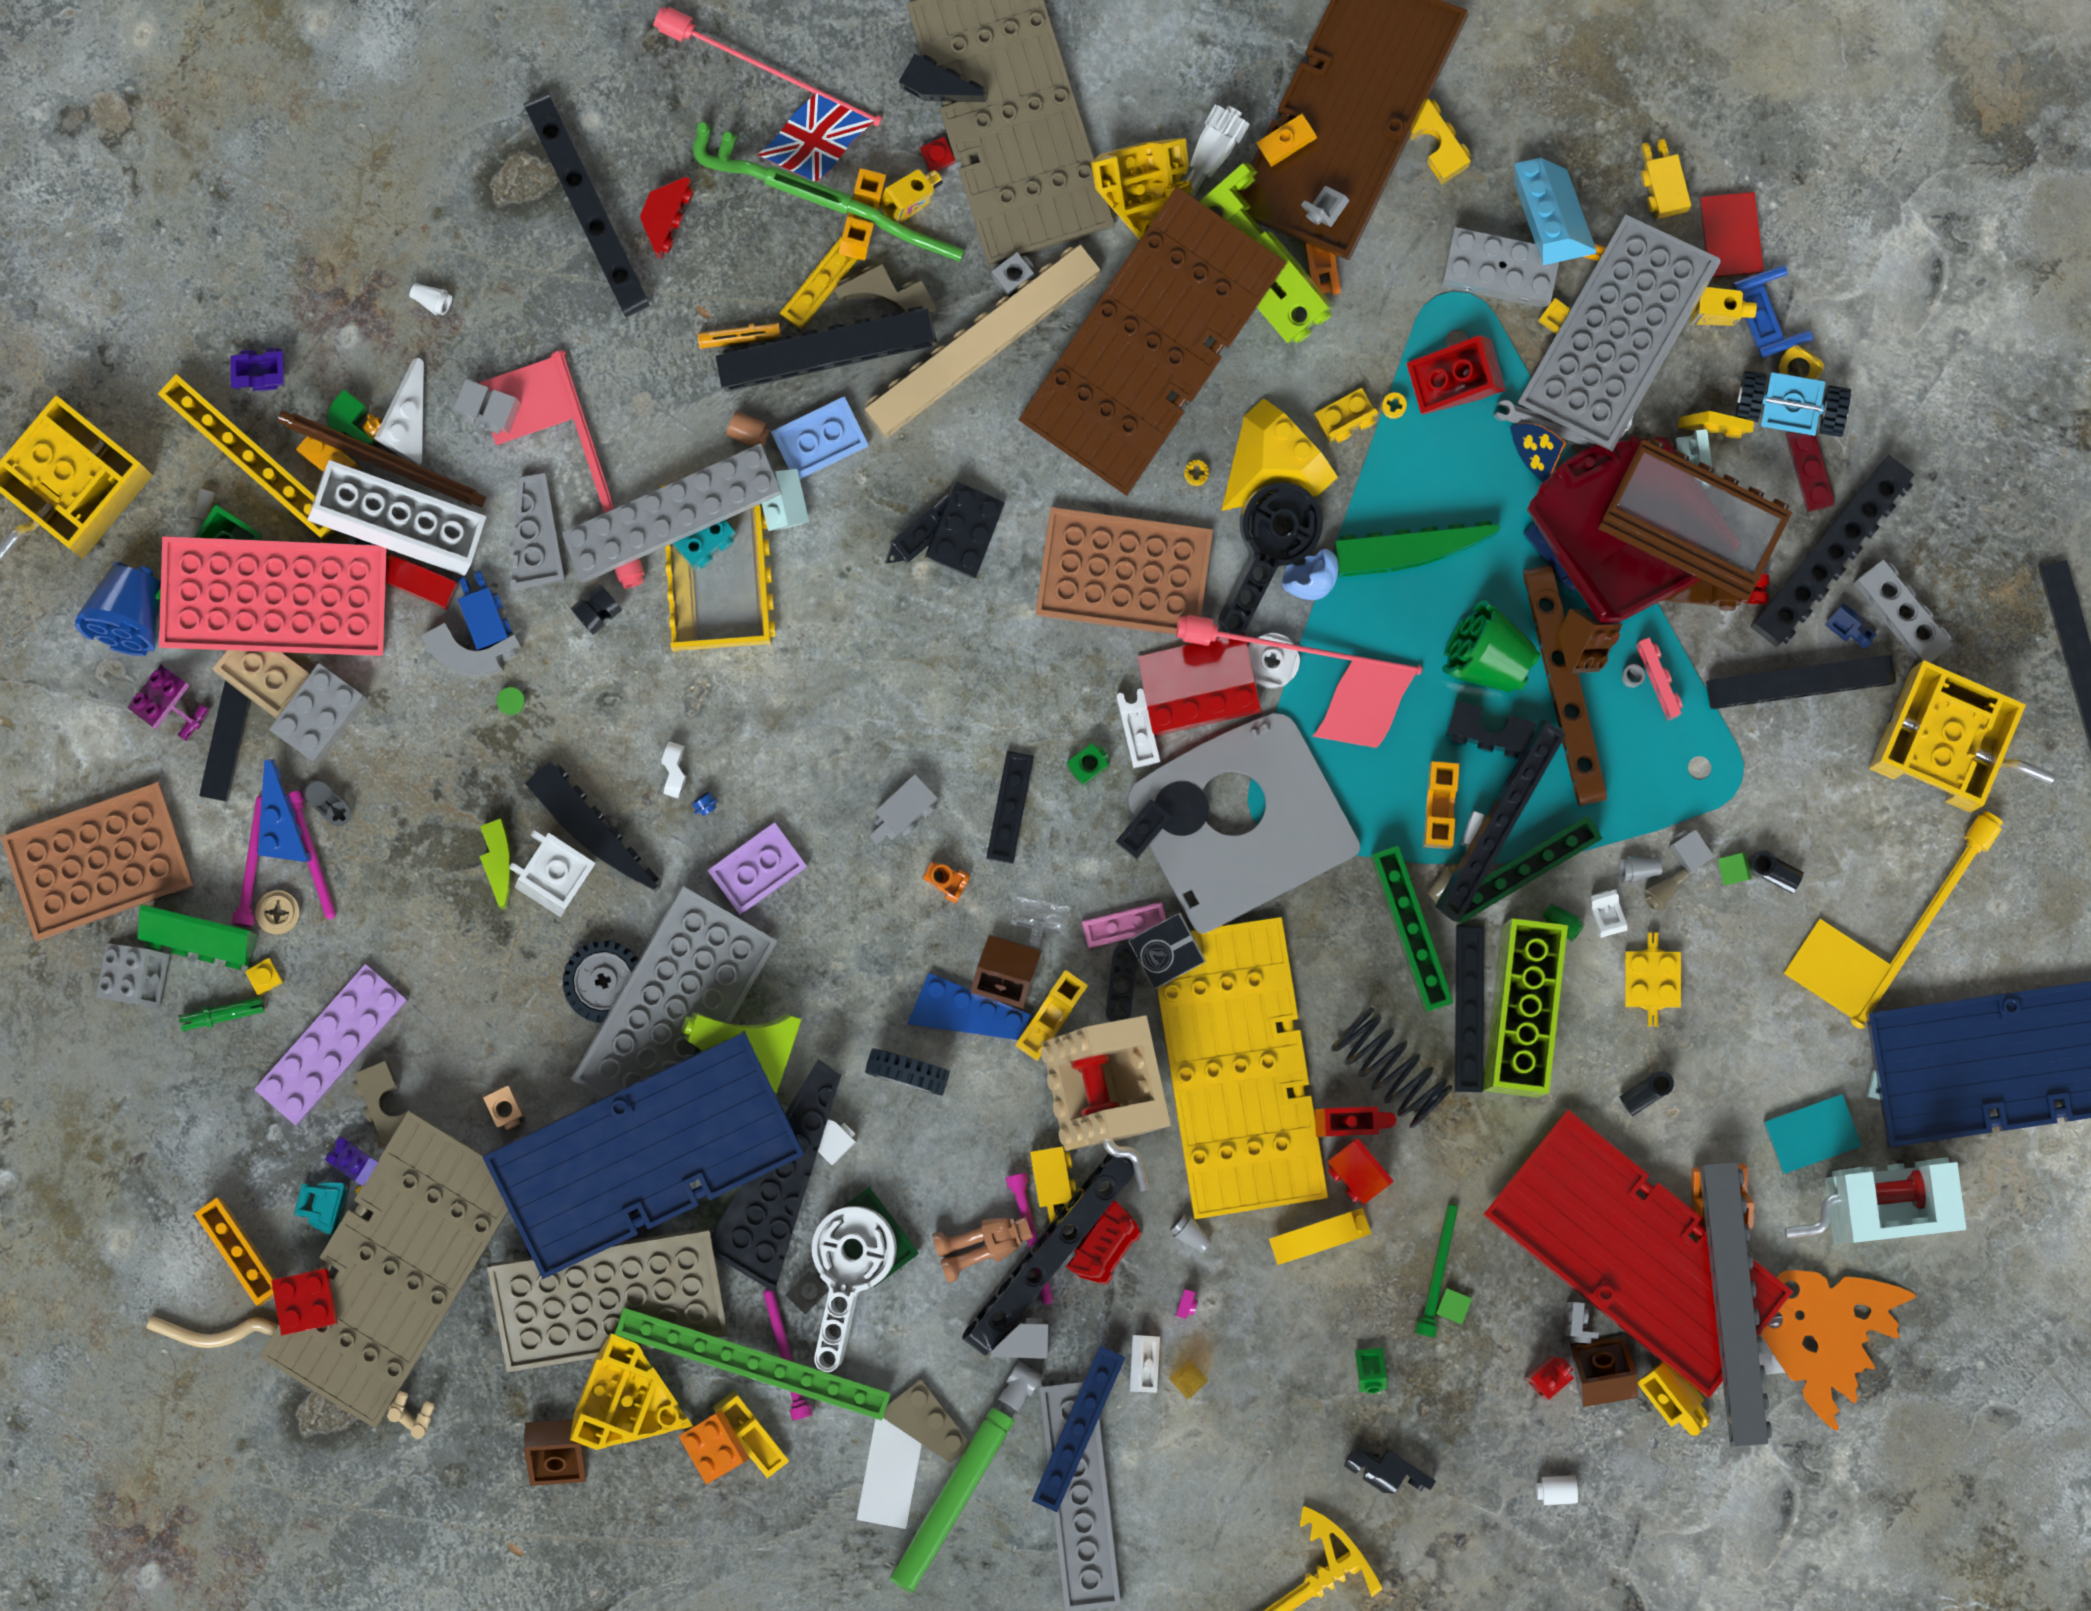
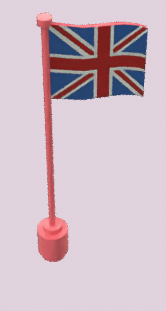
M662 6L653 24V26L659 28V32L680 42H683L685 38L690 40L692 36L697 37L814 93L791 116L776 138L756 155L799 176L817 182L833 169L852 142L872 124L877 127L880 125L883 117L879 115L875 117L695 31L696 25L692 23L693 17L672 7L667 9Z

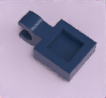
M1844 602L1825 623L1826 627L1845 642L1852 637L1865 649L1877 635L1871 628L1861 626L1865 619Z

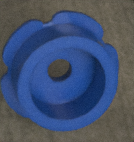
M710 792L698 797L691 803L695 808L694 813L698 814L700 812L702 816L707 815L716 808L714 803L717 801V798L713 797Z

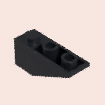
M914 54L899 80L901 89L923 101L986 102L987 100L986 92L983 91L984 87L973 80H970L969 83L962 80L958 72L949 67L945 70L936 65L937 62L933 58L924 54L922 57Z

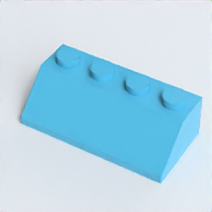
M1541 157L1514 163L1515 187L1542 264L1547 265L1596 254L1593 239L1567 169Z

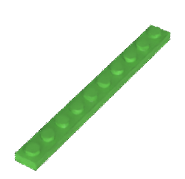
M623 1308L615 1332L616 1336L880 1421L883 1420L891 1394L627 1308Z

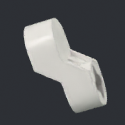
M669 741L661 762L669 772L663 794L679 799L687 780V776L679 768L685 746Z

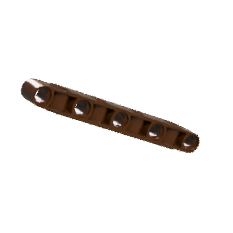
M1548 564L1523 570L1524 584L1558 727L1566 735L1562 744L1577 804L1580 807L1606 801V789L1578 673L1567 671L1566 663L1557 665L1551 658L1554 652L1563 654L1558 632L1565 620L1552 566ZM1539 600H1549L1552 604V611H1542L1539 607ZM1565 706H1574L1578 711L1577 717H1567L1564 712ZM1578 759H1587L1590 763V770L1587 772L1581 771L1577 766Z

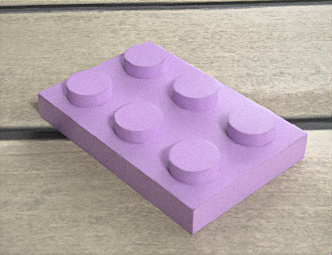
M774 822L707 871L741 916L805 870L807 866Z

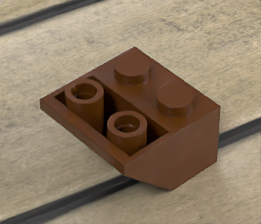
M1590 608L1570 609L1558 632L1567 671L1570 673L1600 672L1608 661L1607 655L1611 647L1619 639V631L1623 624L1599 622Z
M989 934L976 969L970 993L1024 1008L1029 1000L1042 950Z

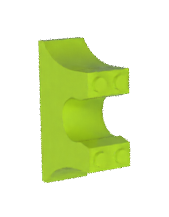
M692 1012L691 1017L686 1016L681 1032L685 1034L684 1039L699 1049L705 1050L745 1031L777 1094L802 1019L785 1013L781 1017L767 1023L738 1025Z

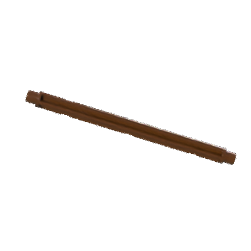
M281 410L277 421L287 425V428L468 505L474 504L482 508L485 503L486 496L477 493V490L294 412L291 414Z

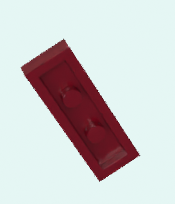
M1797 432L1787 433L1785 436L1807 513L1833 507L1835 502L1816 435Z

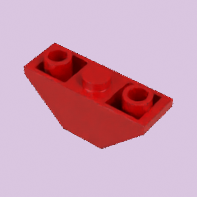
M687 177L649 192L640 214L641 223L654 253L661 260L664 253L669 254L674 242V238H671L675 228H680L684 218V213H681L685 203H690L694 193V189L691 188V180Z

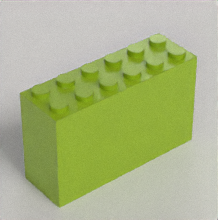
M1512 918L1501 927L1483 1091L1534 1098L1549 1094L1568 925Z

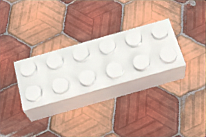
M329 460L322 474L307 520L465 576L472 563L486 516Z

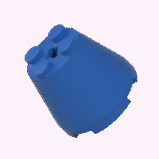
M113 562L110 570L79 611L74 624L75 628L89 640H93L96 637L100 642L110 645L109 649L134 656H146L148 651L154 652L158 643L160 626V600L155 596L161 588V581L153 577L154 572L147 567L138 566L135 569L121 562Z

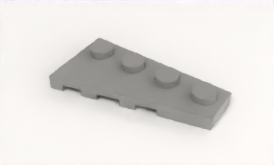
M546 473L518 478L511 591L565 581Z

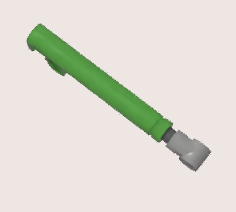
M1018 1361L1006 1382L1008 1383L1007 1388L1003 1389L997 1399L1000 1402L996 1409L990 1408L986 1419L981 1423L924 1521L906 1548L901 1561L890 1575L888 1580L913 1594L924 1572L927 1571L1005 1440L1007 1432L1014 1425L1015 1421L1012 1419L1014 1413L1020 1412L1025 1403V1398L1027 1395L1029 1397L1032 1395L1043 1376L1042 1374Z

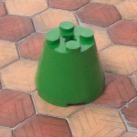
M1485 600L1480 601L1474 605L1475 612L1466 620L1462 618L1453 631L1444 651V655L1448 659L1447 664L1442 667V670L1453 678L1508 693L1514 689L1520 691L1528 681V676L1526 675L1531 666L1538 662L1540 652L1536 650L1535 645L1496 606Z

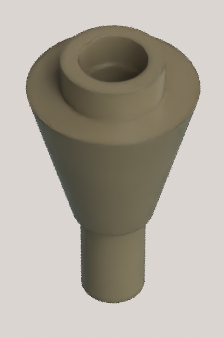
M1682 868L1673 877L1644 890V901L1652 910L1663 911L1678 889V886L1689 877V873Z

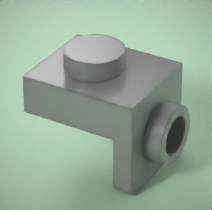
M1325 186L1313 204L1303 201L1301 206L1307 212L1306 217L1311 222L1317 225L1322 222L1331 227L1348 204L1349 199L1345 195Z

